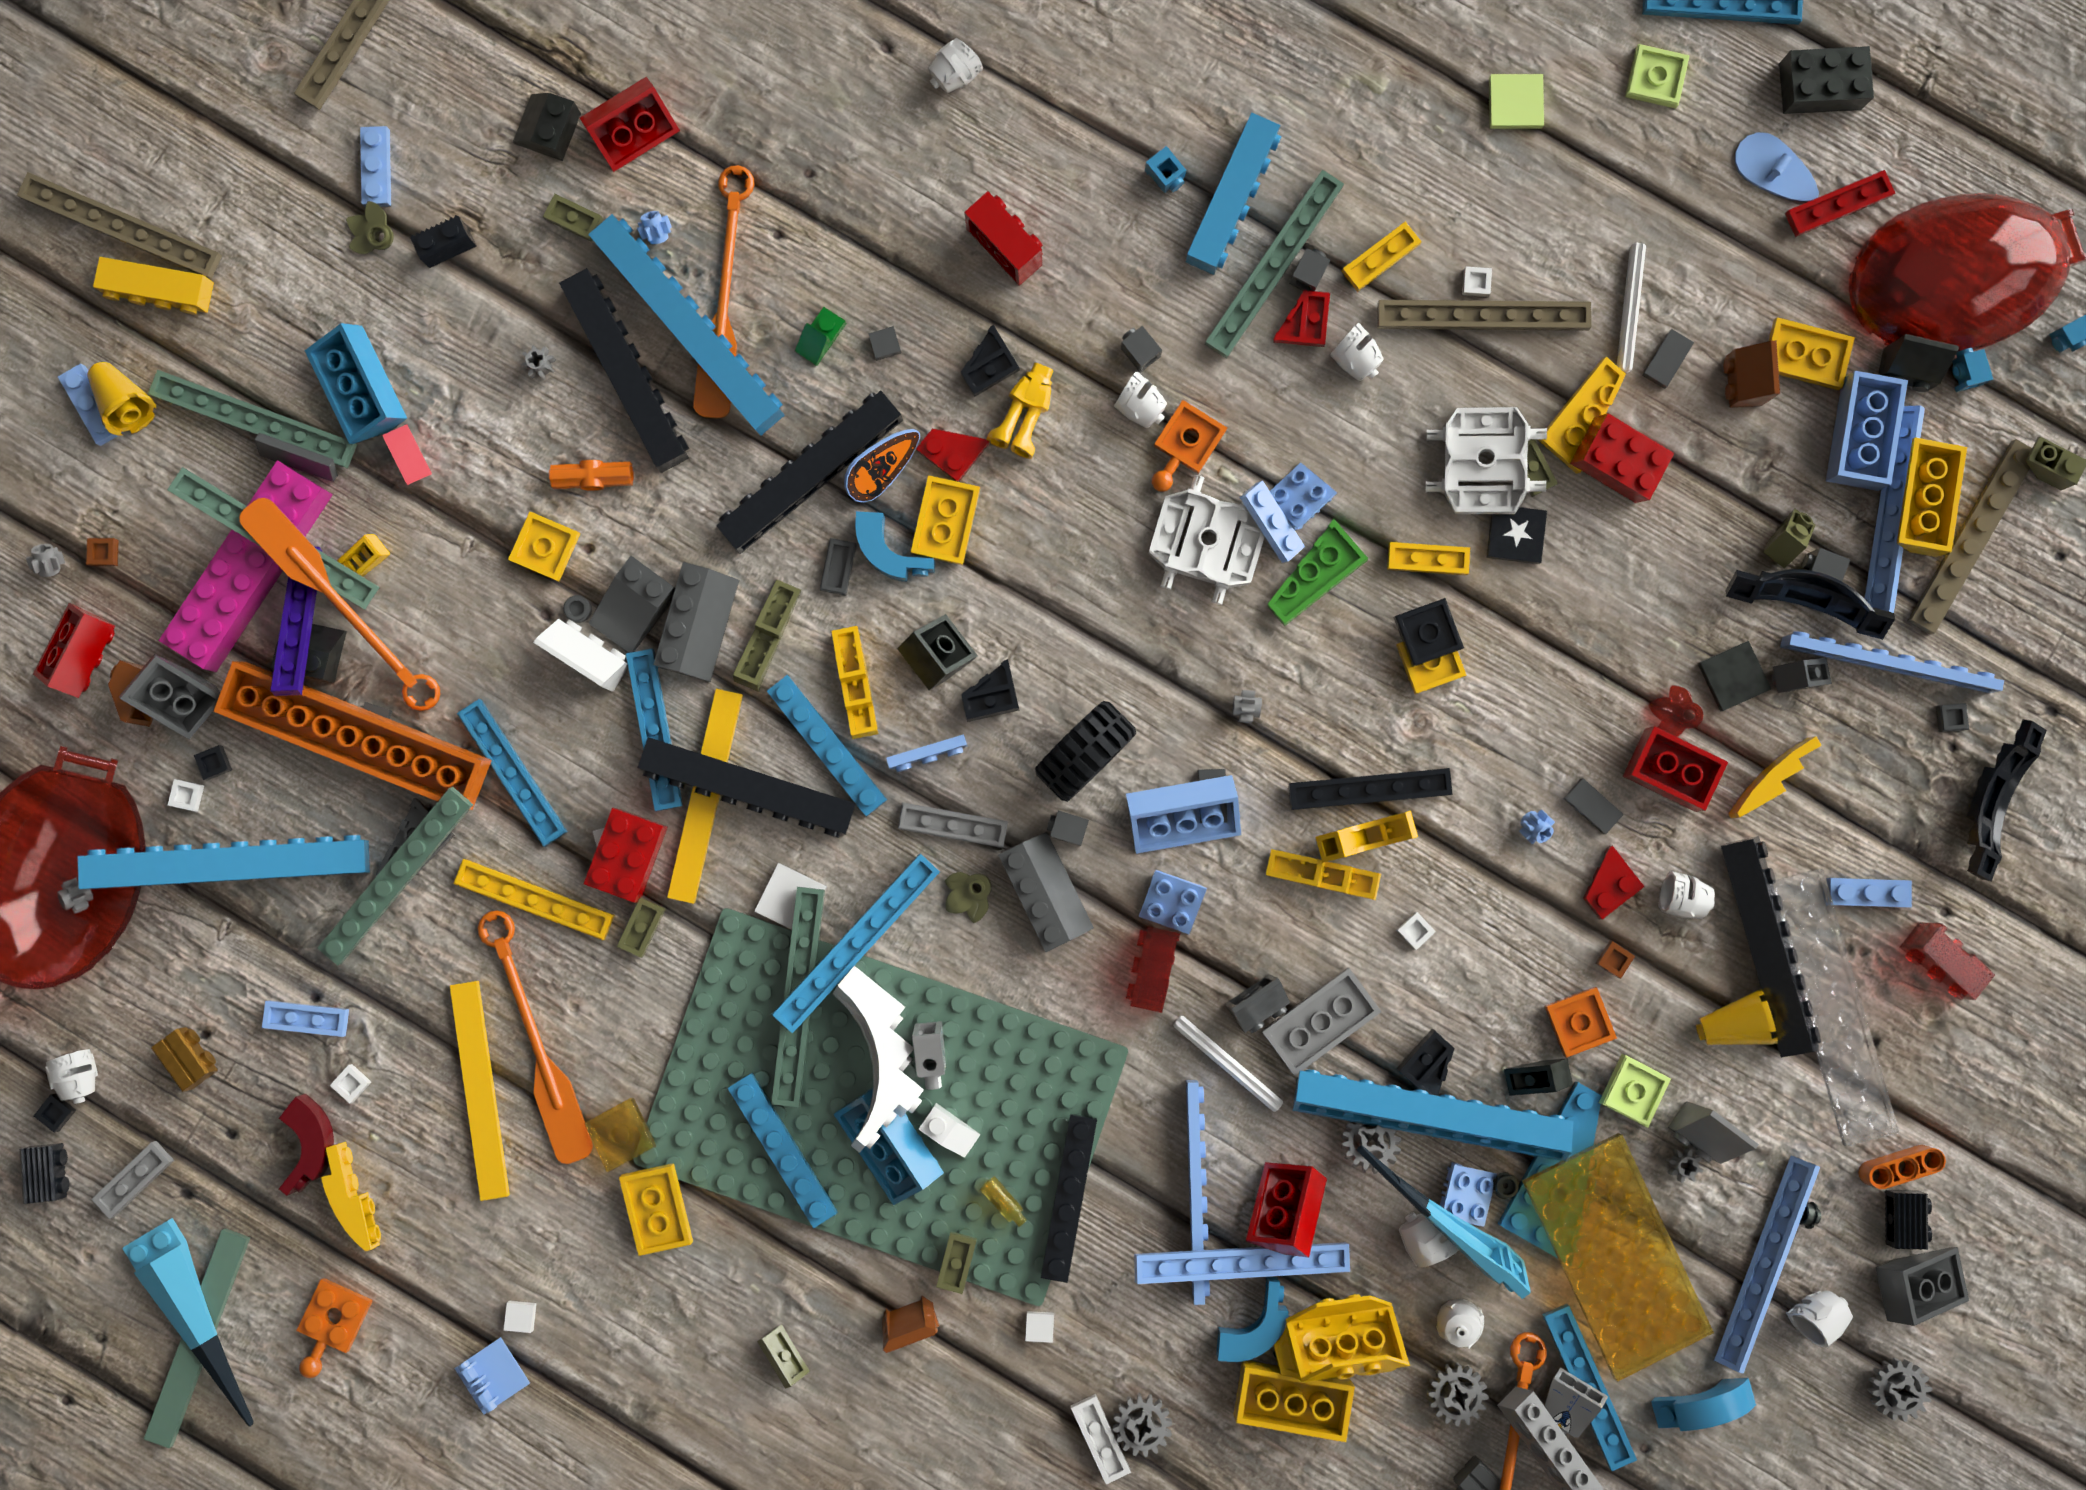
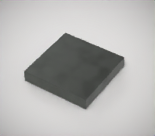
M1749 641L1697 663L1720 712L1771 690V686Z

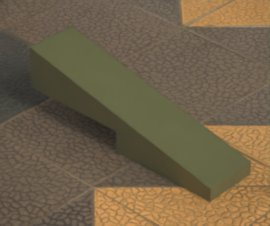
M776 580L755 623V630L733 673L734 682L757 692L759 691L801 594V589Z

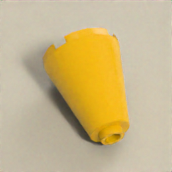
M99 362L89 369L87 377L102 424L109 433L120 436L123 435L121 432L130 430L133 434L145 428L154 419L155 414L153 410L156 408V404L153 399L112 364Z
M1762 990L1755 991L1699 1018L1700 1024L1695 1025L1699 1040H1705L1707 1045L1777 1044L1778 1038L1772 1039L1771 1032H1775L1776 1028L1768 1002H1761L1759 997L1764 995V992Z

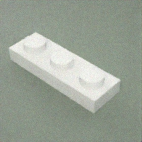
M1096 1394L1071 1405V1410L1105 1484H1109L1131 1473L1130 1467L1116 1441V1437Z

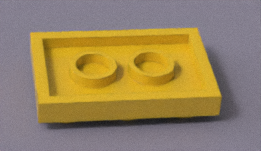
M1778 317L1773 320L1769 341L1777 340L1779 375L1835 390L1843 388L1855 337Z
M928 475L910 553L963 565L980 486Z
M674 1163L622 1174L619 1177L638 1256L692 1244L693 1238Z

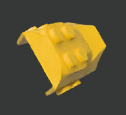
M1354 1294L1342 1300L1334 1301L1332 1298H1327L1286 1318V1328L1280 1339L1274 1344L1281 1376L1293 1377L1301 1382L1334 1377L1345 1380L1353 1377L1355 1374L1370 1376L1410 1366L1392 1303L1370 1295L1361 1297L1359 1294Z

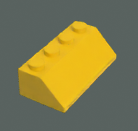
M1916 437L1912 438L1897 536V544L1907 551L1932 557L1952 552L1967 447Z

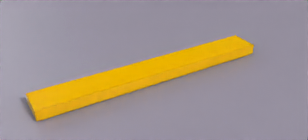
M720 689L715 690L701 754L728 762L742 703V694ZM696 787L692 789L667 896L670 899L693 904L696 901L720 795L712 792L710 797L695 793Z
M479 981L450 985L480 1201L507 1197L510 1193Z

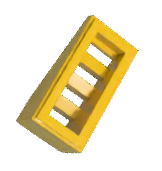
M365 534L337 561L363 577L390 555V552L376 535ZM360 552H362V554L366 557V559H367L366 562H365L364 559L360 556V554H359ZM351 559H353L355 563L359 566L358 570L350 561Z

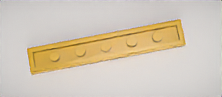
M468 859L462 860L453 883L601 940L606 939L615 916L614 914Z

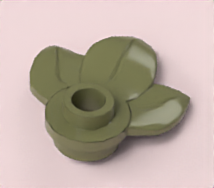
M368 201L365 207V215H355L346 219L351 232L355 236L349 245V248L354 252L368 254L374 249L385 250L392 245L394 239L393 231L387 225L385 211L378 204ZM384 233L383 240L379 241V235Z
M963 872L951 874L945 880L946 885L952 890L946 899V911L955 914L967 911L973 923L978 922L984 917L989 908L987 896L992 889L989 878L981 873H975L971 876ZM974 883L981 885L982 889L980 892L974 890Z

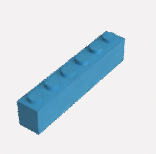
M1251 112L1187 253L1185 263L1213 275L1217 267L1223 268L1228 254L1225 253L1227 245H1233L1239 233V230L1235 229L1239 220L1244 222L1250 207L1246 203L1249 197L1255 198L1261 184L1257 182L1260 173L1265 175L1271 159L1267 158L1270 150L1276 151L1282 136L1278 135L1279 124Z

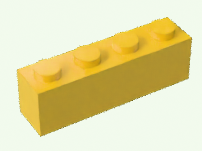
M99 256L93 288L103 293L102 297L109 300L119 301L120 298H126L130 303L145 306L146 302L154 303V306L160 309L171 310V307L180 308V311L196 315L197 311L208 313L214 282L201 274Z

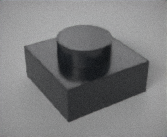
M221 745L194 755L203 780L208 781L232 771L224 747Z
M55 1093L49 1095L34 1114V1117L55 1133L63 1128L76 1109L65 1100H60Z

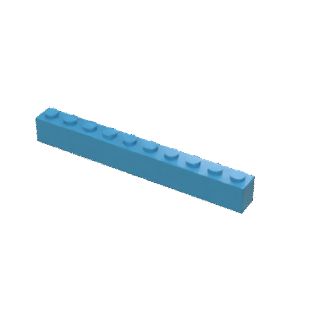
M611 214L588 235L751 426L762 436L785 416L779 409L783 404L774 393H771L769 396L763 390L766 384L756 373L753 376L748 373L746 368L749 367V364L740 354L734 356L729 349L733 346L725 336L721 334L718 337L712 331L716 326L705 314L702 318L696 312L700 307L689 295L686 298L682 296L679 291L683 287L673 276L668 279L663 272L666 268L657 257L651 259L646 254L650 249L640 237L634 240L630 235L634 230L623 218L618 221Z
M361 835L344 836V841H333V837H316L315 843H305V838L288 839V844L277 845V840H260L259 846H249L248 841L231 842V847L220 848V843L202 844L203 849H192V845H174V851H163V846L145 847V852L135 853L134 848L116 849L117 854H106L105 849L87 850L88 855L78 856L79 889L370 873L369 840H361Z
M1310 1069L1300 1071L1296 1080L1292 1111L1373 1126L1379 1125L1383 1128L1560 1161H1566L1572 1153L1573 1121L1565 1120L1560 1115L1543 1116L1538 1115L1533 1110L1516 1111L1511 1110L1506 1105L1489 1106L1484 1105L1479 1100L1462 1101L1457 1100L1451 1095L1435 1096L1430 1095L1424 1090L1408 1091L1403 1090L1397 1085L1381 1086L1374 1084L1370 1080L1354 1081L1347 1079L1343 1075L1327 1076Z

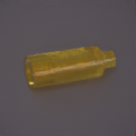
M995 1176L990 1178L980 1188L981 1192L1008 1222L1013 1220L1018 1227L1026 1222L1027 1219L1021 1213L1023 1210L1021 1205Z

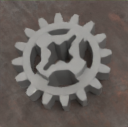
M1348 1122L1346 1129L1349 1132H1343L1342 1139L1346 1140V1142L1342 1143L1341 1149L1348 1150L1344 1158L1346 1160L1353 1158V1168L1361 1165L1362 1173H1365L1368 1168H1372L1373 1174L1378 1172L1356 1151L1353 1138H1355V1142L1358 1143L1359 1147L1361 1145L1364 1146L1388 1168V1162L1395 1164L1397 1159L1394 1155H1399L1401 1152V1148L1395 1146L1401 1142V1137H1394L1397 1130L1383 1128L1379 1125L1373 1126L1354 1122V1125ZM1364 1127H1374L1375 1129H1366ZM1384 1135H1386L1389 1141V1149L1387 1148L1388 1145L1384 1143ZM1374 1140L1376 1142L1375 1145L1367 1146V1142Z
M1893 1358L1892 1365L1882 1361V1370L1876 1367L1873 1369L1877 1376L1876 1378L1869 1377L1868 1380L1874 1383V1387H1870L1867 1390L1872 1395H1875L1870 1401L1874 1405L1879 1406L1877 1410L1880 1413L1887 1414L1892 1420H1896L1898 1417L1902 1421L1907 1422L1908 1415L1914 1419L1918 1418L1916 1412L1918 1409L1926 1412L1923 1403L1931 1402V1399L1926 1396V1392L1932 1391V1387L1925 1384L1929 1377L1923 1373L1921 1374L1922 1368L1913 1365L1912 1362L1906 1359L1901 1362L1897 1358ZM1892 1388H1896V1389H1899V1388L1903 1389V1388H1904L1905 1390H1907V1392L1902 1391V1390H1901V1391H1895V1390L1892 1389Z
M1459 1363L1455 1364L1454 1369H1451L1446 1364V1372L1435 1371L1438 1376L1437 1380L1429 1379L1433 1389H1427V1394L1433 1398L1428 1403L1431 1407H1436L1434 1413L1437 1417L1443 1415V1421L1446 1424L1453 1419V1423L1458 1427L1461 1420L1470 1425L1471 1416L1476 1419L1480 1418L1477 1413L1478 1409L1486 1410V1407L1481 1402L1482 1400L1489 1399V1396L1482 1392L1487 1388V1385L1484 1382H1479L1481 1379L1478 1372L1472 1374L1473 1369L1468 1365L1462 1370V1366ZM1457 1377L1466 1378L1471 1382L1469 1383L1467 1381L1462 1383L1458 1380ZM1445 1382H1447L1444 1389L1441 1391L1442 1386ZM1455 1386L1461 1391L1459 1393L1460 1403L1454 1398L1456 1396ZM1444 1406H1446L1447 1408L1452 1406L1456 1408L1458 1412L1450 1411L1446 1409Z
M1137 1393L1136 1401H1133L1128 1396V1405L1125 1406L1120 1403L1118 1408L1121 1414L1114 1413L1113 1416L1114 1420L1119 1422L1113 1425V1431L1120 1432L1116 1435L1117 1443L1124 1441V1451L1131 1447L1133 1449V1456H1136L1140 1450L1143 1451L1144 1457H1148V1450L1150 1449L1157 1454V1445L1160 1444L1164 1447L1167 1445L1164 1436L1171 1437L1172 1435L1171 1430L1166 1428L1172 1425V1419L1165 1418L1169 1415L1168 1408L1160 1409L1162 1406V1400L1160 1399L1153 1403L1151 1394L1147 1396L1146 1400H1142L1141 1394ZM1137 1408H1141L1139 1411L1135 1413H1130L1131 1411ZM1152 1410L1160 1418L1161 1424L1158 1423V1421L1153 1420ZM1146 1416L1147 1426H1144L1139 1434L1138 1424H1141ZM1124 1426L1132 1431L1133 1440L1125 1432ZM1150 1437H1155V1438H1153V1439L1150 1440V1441L1144 1442L1145 1440L1149 1439Z

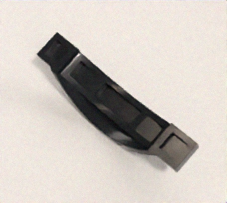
M1789 569L1774 573L1761 571L1759 576L1736 570L1725 590L1726 597L1751 604L1754 600H1777L1809 607L1847 623L1856 629V633L1881 640L1884 639L1895 621L1894 613L1871 607L1867 599H1864L1847 584L1829 575L1811 570Z
M2022 719L2020 728L2015 734L2014 744L2003 743L2001 751L1997 755L1995 767H1984L1982 775L1978 779L1974 797L1968 806L1966 817L1975 822L1969 831L1967 844L1975 848L1970 857L1967 871L1982 880L1992 882L1997 865L2002 859L2001 831L2008 805L2022 777L2041 752V745L2047 730L2031 720Z

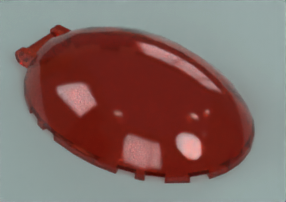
M1990 193L1960 194L1935 199L1898 214L1877 229L1864 243L1855 257L1856 262L1849 276V296L1853 311L1867 332L1877 335L1885 341L1884 345L1886 346L1905 334L1959 346L1958 352L1968 348H1973V351L1980 350L2005 340L2025 329L2045 313L2064 286L2070 267L2086 261V253H2084L2072 219L2075 216L2074 211L2069 209L2051 214L2049 211L2033 203L2006 195Z
M60 746L54 767L39 765L19 776L0 792V982L22 989L57 987L59 984L77 979L94 968L106 954L108 955L121 934L124 933L134 913L141 886L91 889L93 900L88 901V909L78 913H74L72 908L64 910L57 896V892L63 890L61 887L63 882L76 878L78 881V856L88 855L87 850L105 849L106 854H117L116 849L134 848L135 853L145 852L143 823L137 805L126 786L113 781L118 764L117 759L111 758L108 761L67 751L68 747ZM66 761L107 771L104 779L62 768L63 762Z

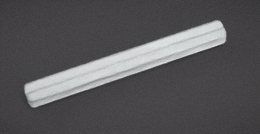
M1633 243L1629 251L1617 366L1625 373L1630 372L1633 367L1646 245L1643 243Z
M1180 1016L1175 1021L1174 1028L1269 1109L1273 1112L1279 1110L1283 1100L1184 1016Z

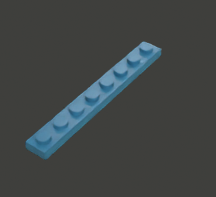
M918 854L771 1015L793 1033L940 871L922 854Z

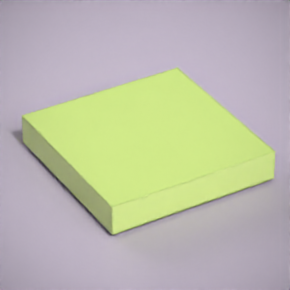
M1638 44L1634 53L1625 97L1676 109L1679 106L1690 55Z
M1491 74L1489 76L1490 129L1543 128V74Z
M1621 1054L1599 1103L1648 1128L1671 1078L1627 1055Z

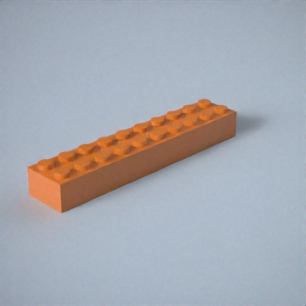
M232 661L213 712L437 802L449 788L454 787L475 805L491 764V759L306 685H303L302 695L274 696L271 692L273 672L248 662Z

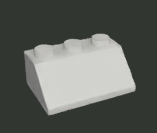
M557 619L533 642L599 686L612 692L629 669L628 663L624 661L626 658L624 654L614 648L608 651L602 647L604 641L593 634H590L589 637L585 636L580 632L582 627L570 619L566 623Z

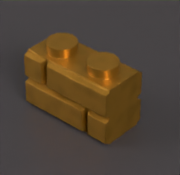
M187 1027L174 1030L151 1048L182 1092L196 1088L218 1071L214 1065L216 1063L214 1056L209 1051L202 1049L198 1043L200 1042L198 1034Z

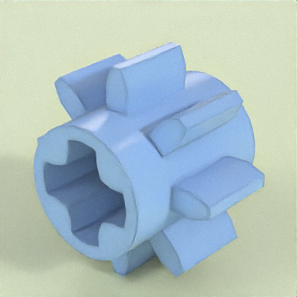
M650 211L641 216V222H638L639 227L637 229L642 240L647 238L650 244H659L668 239V233L671 232V224L667 215L661 217L659 211Z
M1540 810L1538 813L1530 811L1521 819V826L1523 828L1519 832L1531 844H1534L1536 841L1543 843L1553 835L1554 830L1551 826L1555 821L1543 810Z

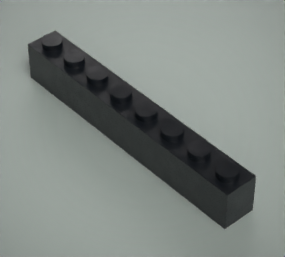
M586 268L559 282L656 468L663 473L689 459L686 450L690 448L683 435L677 436L674 430L677 423L670 411L665 413L662 407L665 401L658 388L653 390L649 382L653 378L646 366H640L637 359L641 355L634 343H628L625 336L629 333L622 320L617 321L613 315L617 310L610 297L604 298L601 290L605 287L597 274L592 275Z
M879 391L877 394L873 392L863 400V405L856 411L852 409L847 412L842 418V423L837 427H829L821 435L822 439L816 444L810 443L801 451L802 455L798 459L786 462L780 469L782 472L774 478L771 476L764 480L760 485L761 489L754 495L752 493L746 495L739 502L740 506L733 512L729 510L719 518L720 522L716 525L717 528L739 554L744 552L844 470L856 457L873 446L903 421L901 413L882 391Z
M649 737L637 767L644 771L642 775L644 777L657 781L659 776L670 779L668 784L684 789L685 784L696 787L695 793L710 797L712 792L722 796L720 801L736 805L737 801L748 804L746 808L748 810L762 814L763 809L773 812V818L788 822L790 817L799 820V826L811 830L814 829V826L825 828L824 834L839 838L840 834H847L856 803Z
M1759 836L1726 843L1721 846L1761 990L1764 992L1763 997L1768 1002L1776 1031L1774 1035L1775 1038H1778L1777 1046L1780 1056L1782 1058L1815 1052L1819 1047L1818 1043H1821L1819 1029L1813 1027L1811 1017L1814 1015L1813 1007L1810 1000L1806 1001L1803 992V990H1806L1805 979L1797 971L1798 955L1796 949L1791 947L1788 937L1791 936L1788 922L1783 921L1780 910H1783V903L1780 895L1775 894L1773 884L1776 883L1773 869L1767 866L1765 858L1768 857V850L1764 841H1760Z

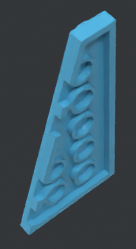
M1575 1081L1557 1114L1563 1116L1565 1120L1573 1121L1572 1153L1566 1161L1534 1156L1518 1185L1517 1194L1511 1198L1498 1222L1503 1228L1570 1266L1573 1263L1601 1106L1599 1101L1602 1095Z

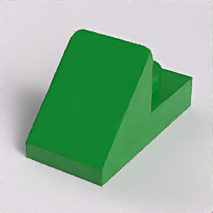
M823 307L811 325L809 323L805 324L795 352L815 366H818L847 324L846 321L826 307Z

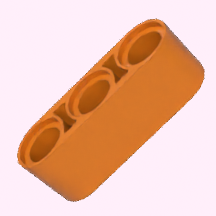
M1917 1145L1866 1161L1859 1167L1858 1174L1864 1184L1878 1189H1887L1940 1172L1945 1167L1946 1158L1939 1149ZM1930 1153L1931 1161L1926 1165L1924 1158ZM1904 1161L1905 1169L1900 1173L1898 1167ZM1878 1169L1880 1173L1879 1178L1873 1181V1172Z

